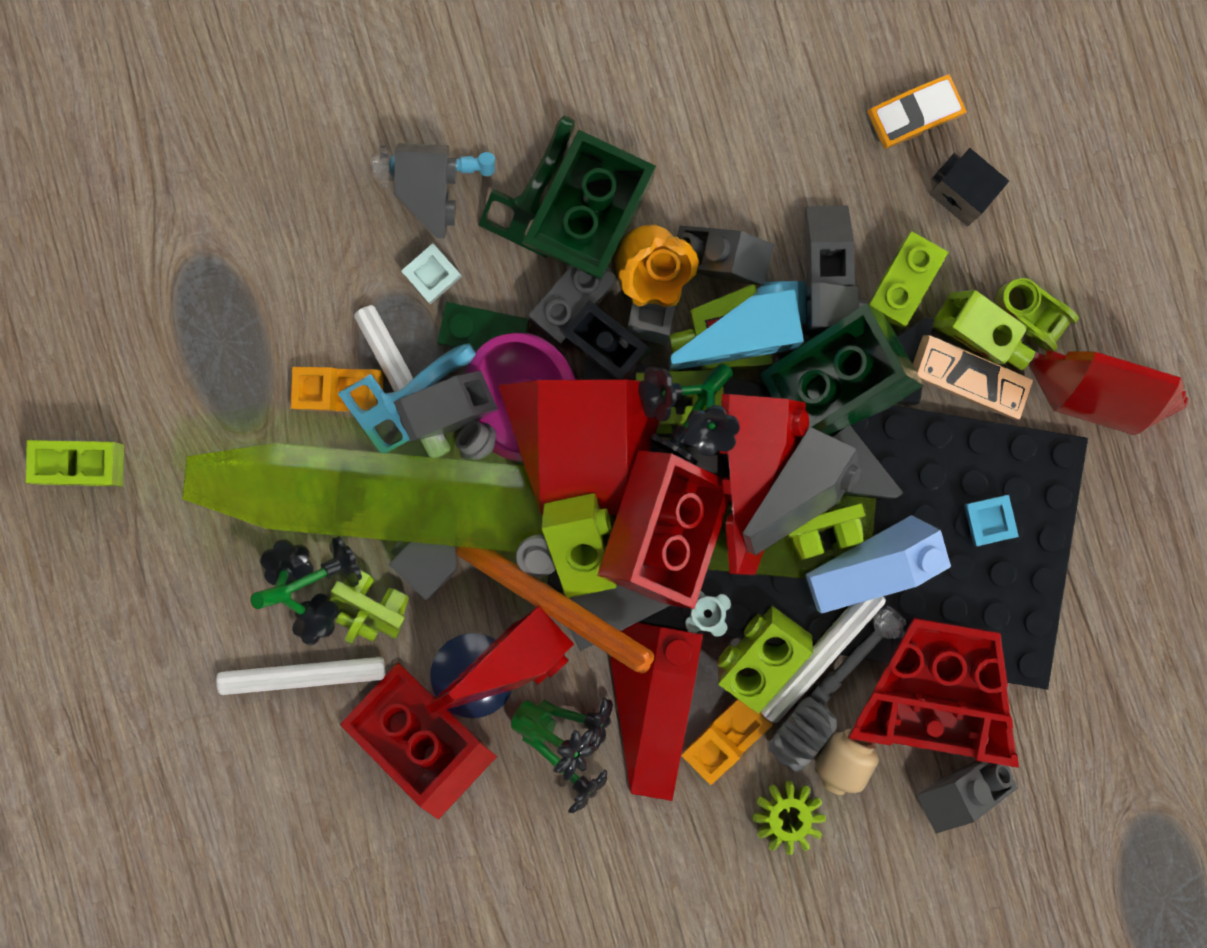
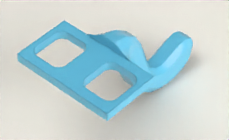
M470 343L460 345L436 359L417 374L405 387L396 392L384 393L373 376L369 374L341 390L338 395L379 452L384 455L410 440L406 430L401 425L400 416L394 402L434 385L450 372L467 365L473 360L476 352ZM361 385L368 386L378 400V404L368 410L360 409L350 394L352 390ZM387 419L392 420L403 435V438L392 444L385 443L375 429L376 425Z

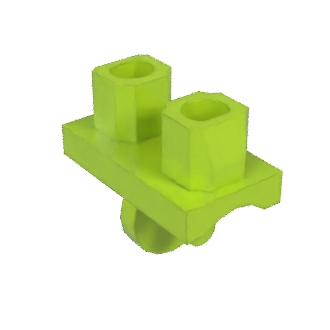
M860 503L828 513L826 510L785 536V540H792L793 547L800 560L824 553L818 531L831 527L834 529L839 549L863 543V531L860 519L866 516L863 505Z
M361 571L362 579L359 581V585L355 587L350 586L346 579L343 583L336 582L331 590L332 596L330 601L336 603L339 609L342 610L336 619V623L349 629L344 641L353 645L360 635L374 642L379 631L396 640L405 620L403 615L409 599L407 595L396 589L389 588L379 604L366 596L373 585L374 579Z

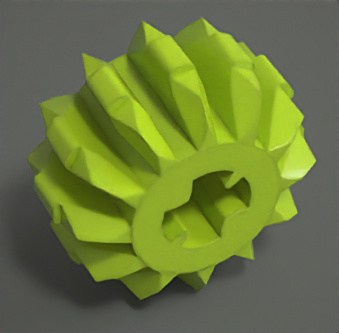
M791 780L785 781V794L780 795L779 790L774 784L770 785L768 789L774 799L770 802L766 798L758 796L756 800L767 811L752 814L754 822L767 823L756 831L759 839L773 834L768 843V847L772 851L779 847L782 840H784V850L787 855L793 854L794 841H798L804 851L809 850L810 845L804 837L809 834L813 838L820 839L822 833L813 827L812 823L826 822L825 814L812 812L822 804L821 799L817 796L806 801L810 788L805 784L794 795V784ZM789 807L796 808L795 814L799 821L795 826H792L789 822V828L782 827L783 821L779 814L783 809H786L789 813Z

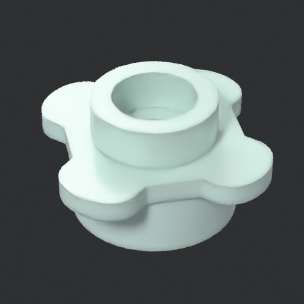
M700 591L695 609H691L690 616L685 620L686 628L693 633L702 630L709 631L717 637L722 636L727 631L725 618L726 611L731 606L729 598L724 594H719L716 597L705 596ZM707 609L712 611V616L709 618L704 616V611Z

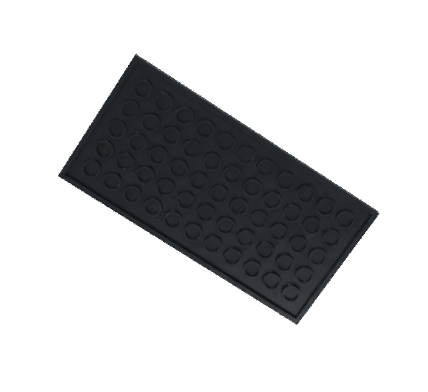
M585 356L582 380H617ZM640 363L627 380H635L636 373H644L647 367L654 365ZM655 366V367H657L659 370H660V369H667V370L669 371V368L660 367V366ZM729 378L723 385V394L772 398L766 385L762 383ZM682 396L673 406L676 408V414H683L687 406H692L691 400L684 399ZM894 405L850 425L903 493L895 499L843 494L840 499L841 503L828 509L827 513L862 503L866 515L860 519L863 542L912 515L941 530L951 567L917 587L884 596L886 601L882 608L839 655L849 656L874 630L880 631L878 623L883 620L893 631L888 635L882 633L883 638L864 659L889 663L912 619H925L999 632L1001 634L1007 683L1048 690L1088 438ZM672 426V434H658L657 436L671 438L677 426ZM838 430V431H836V432H834V433L829 434V436H831V437L834 436V435H835L837 432H839L840 430ZM652 443L649 451L668 453L666 450L658 447L654 443ZM718 450L714 454L717 455L716 475L724 479L729 477L730 471L727 468L723 454H720ZM1009 495L1019 537L974 546L964 505ZM729 501L701 588L705 596L716 597L719 594H724L731 602L730 608L726 611L725 623L727 624V631L723 636L743 639L745 637L744 630L752 618L757 614L763 616L771 606H774L812 635L814 646L849 606L825 613L818 612L805 574L857 545L839 549L834 529L831 527L818 531L824 553L800 560L793 547L792 540H785L784 537L765 549L756 575L729 574L726 520L729 514L733 512L732 502ZM609 515L612 529L617 515ZM557 570L549 574L547 585L561 593L564 590ZM670 605L639 622L687 629L685 620L690 616L691 609ZM709 609L705 610L704 616L706 618L711 617L712 611ZM702 630L699 631V632L711 633V632H709V631H702ZM772 637L765 642L782 645L786 641L779 637Z

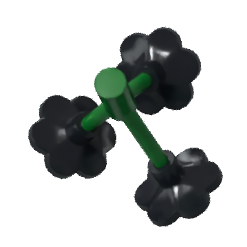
M721 363L702 384L680 386L678 383H672L671 374L667 369L659 370L655 366L647 367L644 372V380L640 382L638 391L641 400L644 401L643 410L648 418L666 421L670 418L671 408L682 396L695 394L698 396V400L684 424L677 426L671 438H664L651 433L649 439L652 440V443L694 465H697L698 461L688 451L687 444L697 446L698 452L704 456H712L718 450L726 452L733 449L736 445L735 435L740 430L739 421L736 417L727 415L723 407L715 405V395L732 376V369L728 365Z
M340 536L332 538V543L329 544L333 558L320 565L321 569L313 572V565L308 561L310 551L304 545L293 546L290 541L281 539L275 542L273 549H268L261 555V565L266 569L264 577L268 583L275 585V587L253 593L250 597L251 605L255 609H262L282 603L295 611L297 619L293 623L292 631L302 639L303 643L309 646L315 645L320 638H327L333 633L335 629L334 619L339 614V607L323 593L316 594L311 601H304L300 604L291 599L292 593L323 577L330 579L341 574L352 587L359 585V581L362 579L353 551L349 546L345 545Z

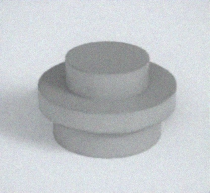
M472 421L465 425L456 438V447L460 450L461 457L468 462H475L486 458L494 449L496 431L490 424L479 421Z
M532 535L520 543L517 549L516 560L523 572L533 577H544L556 570L544 535Z

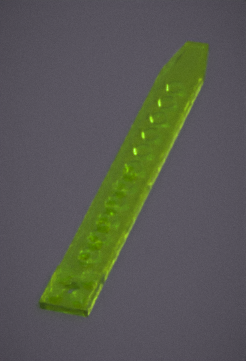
M282 443L186 456L182 500L265 529L517 552L520 543L526 538L537 534L544 535L541 529L543 516L540 514L525 466ZM842 495L841 503L827 510L828 513L862 503L866 515L860 519L863 542L873 537L876 498ZM729 501L708 570L729 571L726 520L729 514L733 512L731 501ZM609 515L612 529L617 515ZM784 537L765 549L756 574L806 578L805 574L857 545L839 549L838 543H833L832 550L824 549V542L821 541L824 550L823 554L800 560L793 547L792 540H785Z

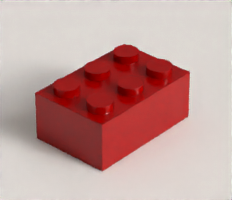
M638 451L597 576L659 603L695 609L730 501L728 494H723V478L671 453Z

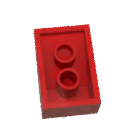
M538 606L515 621L426 708L433 714L520 688L532 680L538 685L548 676L551 678L569 661L564 654L574 643L545 611Z
M397 663L339 725L420 808L439 820L497 756L448 709L431 714L426 707L436 697L400 663Z

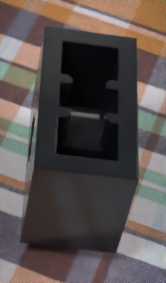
M969 148L961 157L954 152L931 179L937 186L929 195L968 227L987 209L1009 183V180Z

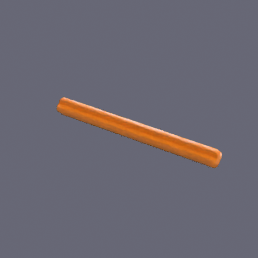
M465 536L461 539V544L457 547V554L460 558L532 605L540 606L546 614L635 672L645 673L649 670L650 664L654 661L652 651L540 579L523 572L518 565L476 538Z

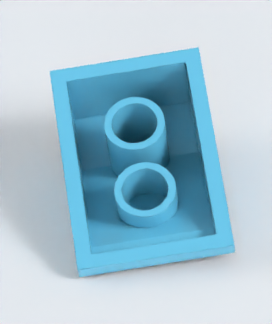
M782 284L757 288V293H754L752 297L745 300L673 353L668 361L669 372L796 350L804 340L795 289L784 291Z

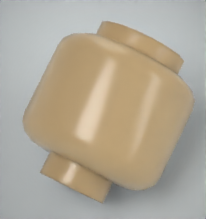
M852 729L833 733L827 740L815 763L817 773L823 779L822 785L828 791L837 795H844L845 792H862L879 763L878 754L874 749L875 743L849 739L848 735Z

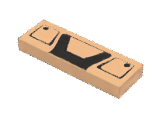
M931 335L922 336L913 362V366L921 381L1010 419L1020 420L1033 382L1032 379Z

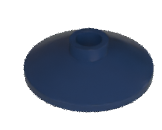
M467 633L456 636L446 642L437 652L431 666L430 678L435 696L437 697L495 639L484 634ZM512 690L448 710L455 715L465 718L484 717L500 709L510 697Z

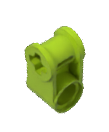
M1019 278L1005 283L995 294L994 304L1027 327L1025 335L1046 351L1055 352L1058 348L1056 342L1070 324L1075 325L1079 320V316L1069 306L1052 297L1035 282L1027 278ZM1013 288L1022 290L1026 296V305L1022 310H1017L1010 304L1009 294Z

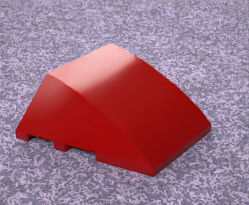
M1047 351L1046 355L1035 352L1032 361L1029 363V367L1053 411L1131 435H1137L1185 409L1189 398L1186 397V391H1183L1184 384L1181 377L1096 351H1068L1067 355L1054 351Z
M627 379L534 380L498 385L541 516H543L545 503L595 493L600 509L606 508L609 515L618 514L638 451H650L652 440L649 437L651 433L656 434L659 421L656 418H648L644 413V401L641 400L638 391L641 381Z
M913 618L848 738L889 746L895 743L974 757L977 761L1019 768L1013 735V719L1010 714L1007 693L1008 684L1001 634L994 631Z

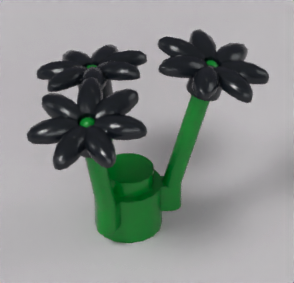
M545 699L539 705L526 700L516 710L511 721L512 730L523 736L522 741L535 748L554 766L553 771L555 773H562L564 780H569L574 784L572 789L579 795L574 799L575 803L569 808V813H575L583 809L587 805L589 798L596 797L597 790L601 789L607 781V770L605 769L596 779L593 778L591 781L584 775L579 777L575 771L576 769L581 771L587 769V762L584 757L590 756L597 751L600 744L606 739L605 728L611 723L609 716L613 709V702L610 699H602L599 713L588 712L587 715L557 707ZM557 716L584 724V728L588 730L582 737L579 731L574 730L570 740L564 741L553 734L556 720L551 717ZM548 741L557 747V753L563 758L560 759L542 742Z

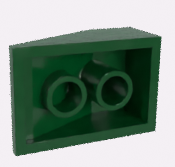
M578 130L523 240V244L596 279L602 280L653 182L656 165Z
M867 303L760 373L772 398L805 402V410L809 415V428L812 427L827 435L890 408L924 386L885 314Z

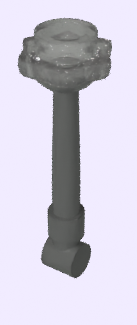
M890 606L880 609L873 616L875 630L834 672H830L822 680L821 685H815L807 697H811L816 702H821L825 705L831 697L830 693H834L843 684L842 681L882 638H903L905 632L902 628L906 625L904 618Z

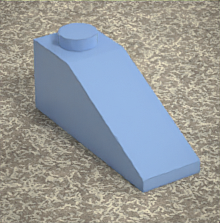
M911 515L805 575L817 611L825 613L917 587L950 568L951 565L941 530Z

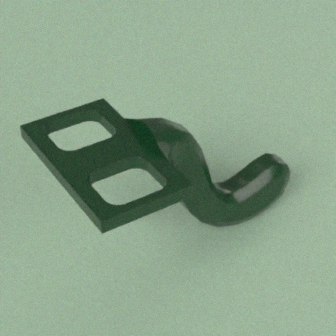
M564 115L558 120L546 152L522 194L512 198L495 189L491 191L478 226L547 258L548 255L524 245L523 240L530 221L535 218L540 208L541 196L554 175L575 129L574 119ZM493 201L503 203L514 210V216L508 228H504L488 219V212Z

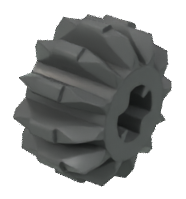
M811 697L805 698L790 713L770 739L768 750L785 767L788 766L795 772L803 770L837 728V718L821 702L818 703Z

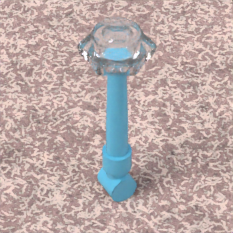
M380 146V154H372L373 180H381V187L386 188L394 179L395 156L388 151L386 146ZM489 152L481 153L478 158L461 156V158L457 159V171H461V173L479 171L483 176H490L495 172V156Z

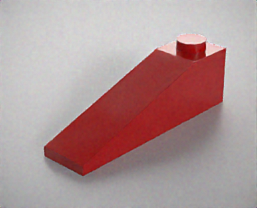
M722 394L721 407L725 409L727 415L736 417L740 424V430L735 435L736 445L734 448L726 452L720 451V454H728L730 474L729 477L722 479L723 494H728L733 512L729 514L726 520L729 574L756 575L765 550L757 555L747 552L743 532L808 431L809 415L805 410V402L781 398Z
M637 622L621 630V632L653 652L654 661L650 664L649 670L645 673L635 672L611 656L610 659L630 793L673 801L703 634Z

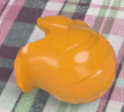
M652 224L634 228L625 235L616 252L614 263L618 283L623 292L632 298L633 304L637 306L659 304L662 307H671L679 303L682 287L696 275L699 260L697 253L684 239L674 237L667 229Z

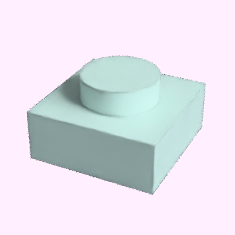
M433 243L401 270L429 304H432L462 277Z

